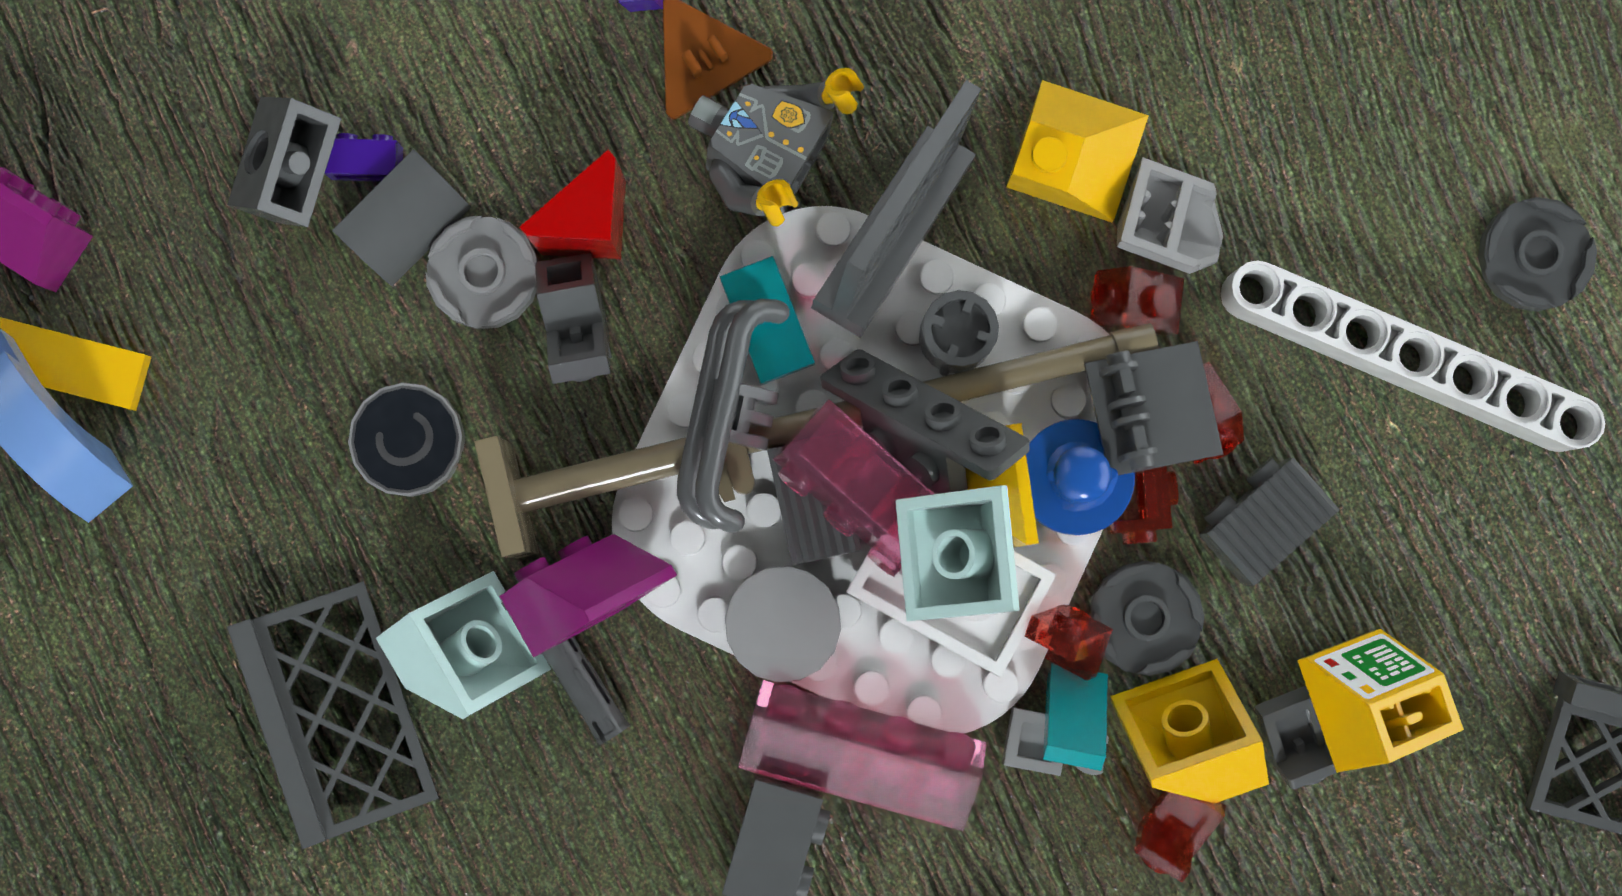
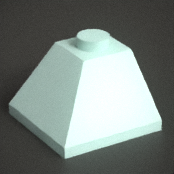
M494 571L408 613L376 637L404 688L461 719L470 716L551 670V667L542 654L533 658L508 611L502 606V600L499 596L506 591Z

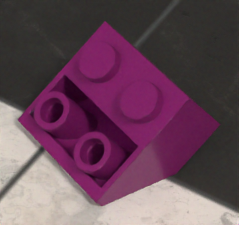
M0 167V262L35 285L56 293L93 236L76 226L82 217L81 215L59 201L49 198L34 189V185L10 170Z

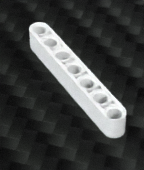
M1258 260L1247 262L1230 274L1222 284V304L1236 318L1547 450L1564 452L1590 447L1604 433V414L1598 404L1589 398L1270 263ZM1243 277L1254 278L1263 287L1264 295L1260 304L1250 303L1241 295L1239 286ZM1296 299L1306 300L1315 309L1316 318L1313 326H1304L1294 317L1293 304ZM1350 321L1358 322L1367 331L1368 341L1364 349L1356 348L1348 341L1346 329ZM1404 343L1410 344L1419 353L1420 365L1416 372L1405 368L1400 361V348ZM1457 366L1468 370L1472 377V389L1468 394L1462 393L1454 385L1453 373ZM1511 388L1520 392L1524 398L1525 408L1520 417L1513 414L1507 406V393ZM1564 411L1572 414L1577 422V432L1573 439L1567 437L1561 430L1560 419Z

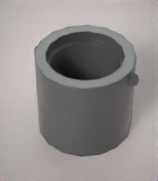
M957 290L943 294L931 303L920 325L919 343L923 355L931 365L939 369L942 376L976 368L984 362L997 342L999 324L996 313L986 299L974 292Z

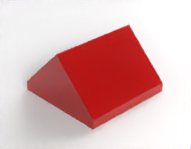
M609 150L605 151L519 227L541 255L573 256L591 252L593 258L621 260L626 180L615 156Z

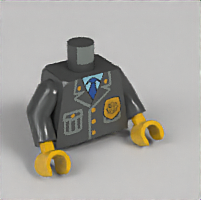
M839 68L832 72L824 82L764 87L747 84L743 87L730 109L704 95L699 98L690 114L688 126L711 138L707 148L706 169L709 171L710 180L729 210L756 216H766L772 226L778 227L785 220L783 214L787 207L793 206L795 208L799 205L795 194L829 139L834 115L830 110L836 106L841 113L848 115L852 114L857 108L858 103L850 92L862 91L864 85L852 69Z

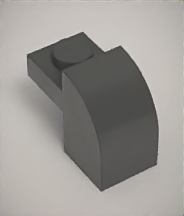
M592 253L535 262L536 295L546 329L548 368L553 384L567 381L581 382L595 376L611 374L609 358H612L609 332Z

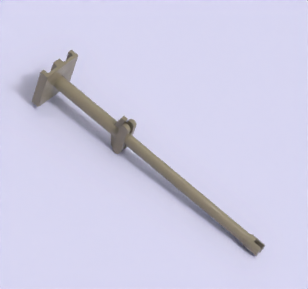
M1148 323L1110 332L1109 336L923 382L962 402L1086 371L1085 363L1107 359V355L1116 352L1130 351V354L1159 349L1155 330L1152 324ZM842 401L774 418L772 428L750 424L748 434H757L769 439L768 450L861 427L863 424L860 409L847 401ZM499 436L474 441L501 557L508 556V558L521 559L539 554L529 511L678 475L686 437L522 478L512 443ZM732 443L728 444L719 486V494L724 502L736 500L733 489L741 495L751 493L755 486V479L748 454L764 450Z

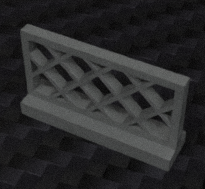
M966 80L934 129L929 126L926 127L815 296L811 309L861 338L974 161L976 154L959 143L981 88Z
M364 581L252 620L248 619L227 626L302 849L439 799L396 672L376 640V637L382 634ZM357 597L364 620L353 641L323 627L335 604ZM323 609L316 623L301 617ZM289 620H295L313 630L298 660H295L276 651L268 627ZM367 628L375 651L360 644ZM319 633L350 646L335 678L304 664ZM356 650L379 660L383 674L372 695L341 681ZM280 660L294 666L287 681ZM301 669L332 683L316 715L296 706L290 693ZM385 683H387L394 705L378 698ZM338 687L369 701L354 732L323 718ZM375 704L398 715L402 728L391 749L360 735ZM298 714L313 721L306 736ZM319 724L350 738L335 769L314 760L309 744ZM404 737L412 759L397 753ZM357 741L388 755L373 787L342 773ZM393 759H396L416 768L423 792L400 800L378 789ZM317 769L331 775L325 790H323ZM338 779L369 793L359 815L335 824L327 800ZM375 796L390 802L388 805L368 811Z
M1559 671L1553 693L1558 696V700L1525 806L1533 811L1622 835V817L1618 819L1608 816L1599 798L1622 787V754L1616 745L1622 741V688ZM1572 715L1592 720L1601 736L1597 741L1574 753L1565 739ZM1605 724L1613 725L1620 728L1613 731L1612 733H1609ZM1608 749L1621 773L1592 788L1579 764ZM1561 750L1565 758L1557 761ZM1572 769L1584 792L1565 803L1545 799L1551 779ZM1591 803L1595 812L1581 808Z

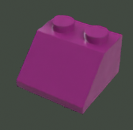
M615 534L594 544L587 535L558 551L561 558L560 561L549 565L546 558L542 557L515 572L514 576L518 583L499 597L534 658L619 613L676 577L677 574L669 563Z

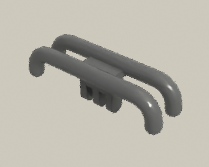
M760 298L757 300H738L728 304L715 316L709 330L677 478V498L682 511L692 522L707 529H721L725 532L736 533L743 529L745 524V518L740 511L731 509L721 502L719 486L729 443L767 451L769 439L761 435L748 433L750 424L772 428L774 416L753 410L755 401L764 405H777L779 393L742 384V378L754 328L764 322L780 324L789 317L787 304L780 300Z

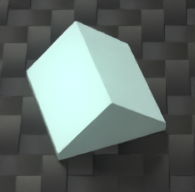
M1007 485L895 500L906 621L1020 611Z

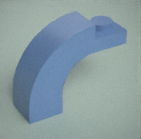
M0 328V446L46 492L89 523L133 487V484L113 451L85 431L57 404L34 374L14 338Z

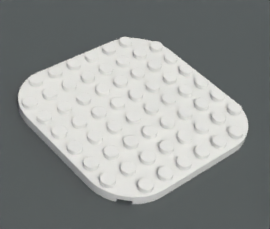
M833 206L799 208L785 212L783 214L785 220L778 227L772 226L768 220L756 227L741 240L728 256L636 449L687 436L709 330L715 316L729 304L719 276L771 256L775 259L815 361V365L761 386L748 352L742 384L779 393L777 405H764L755 401L753 411L774 416V418L845 401L823 389L820 376L857 349L866 351L922 382L943 377L939 369L931 365L923 355L919 343L921 322L931 303L945 293L957 290L974 292L986 299L996 313L999 324L997 342L984 362L976 368L1109 336L1110 334L1088 317L922 241L860 338L811 309L815 296L869 215ZM1086 371L961 402L1004 426L1022 423L1023 436L1027 437L1029 442L1040 431L1060 421L1084 419L1097 423ZM863 426L796 442L801 443L836 435L839 448L850 445L857 480L847 482L851 504L863 503L870 533L869 537L859 539L861 551L792 566L767 451L748 454L755 479V486L751 493L741 495L733 489L736 500L724 502L720 496L721 502L725 506L740 511L745 518L743 529L736 533L725 532L721 529H707L692 522L682 511L677 498L678 475L617 490L612 513V534L669 563L677 574L676 577L639 599L653 614L673 627L734 655L727 642L725 616L731 597L747 578L766 568L791 566L810 572L829 588L839 606L841 632L835 652L820 670L802 680L790 682L885 727L920 737H949L974 731L1001 717L1018 702L1030 687L1039 671L1103 531L1102 529L1086 535H1065L1046 528L1036 520L1039 543L1013 547L1015 552L1054 572L1057 576L1002 677H999L846 592L901 491L905 490L916 497L938 494L929 488L920 487L912 478L893 467L874 460L867 453L864 445Z

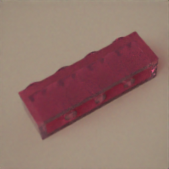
M828 399L811 414L773 458L782 467L778 475L788 487L800 496L805 497L810 492L827 508L823 512V516L839 532L847 537L855 533L871 547L867 555L880 569L893 577L898 572L902 575L895 500L933 495L934 493Z
M763 680L738 768L964 831L982 780L987 742L970 738L959 732H948L915 723L902 716H890L858 707L848 701L833 700L801 691L791 685H780Z

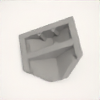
M1143 157L1138 165L1117 224V247L1189 274L1217 263L1223 232L1215 204L1217 193L1214 183Z

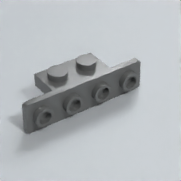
M855 350L820 376L823 389L860 409L864 430V445L867 453L877 462L887 464L912 478L920 487L929 488L938 494L968 489L965 468L987 480H994L1030 451L1029 439L864 350Z

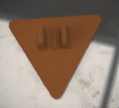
M680 0L663 1L666 114L670 119H678L693 110L701 96L704 95L711 99L772 61L773 51L770 47Z

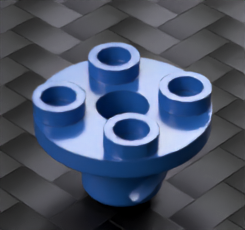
M1084 419L1060 421L1040 431L1029 442L1030 451L1026 454L1035 519L1040 524L1052 531L1065 535H1086L1108 527L1123 514L1134 491L1135 472L1118 476L1117 470L1110 467L1108 460L1104 456L1096 422Z

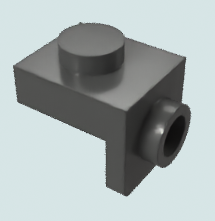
M1306 686L1254 706L1270 762L1291 789L1317 784L1327 776L1336 773Z

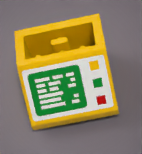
M1382 629L1370 631L1297 660L1336 773L1391 763L1464 730L1444 673Z

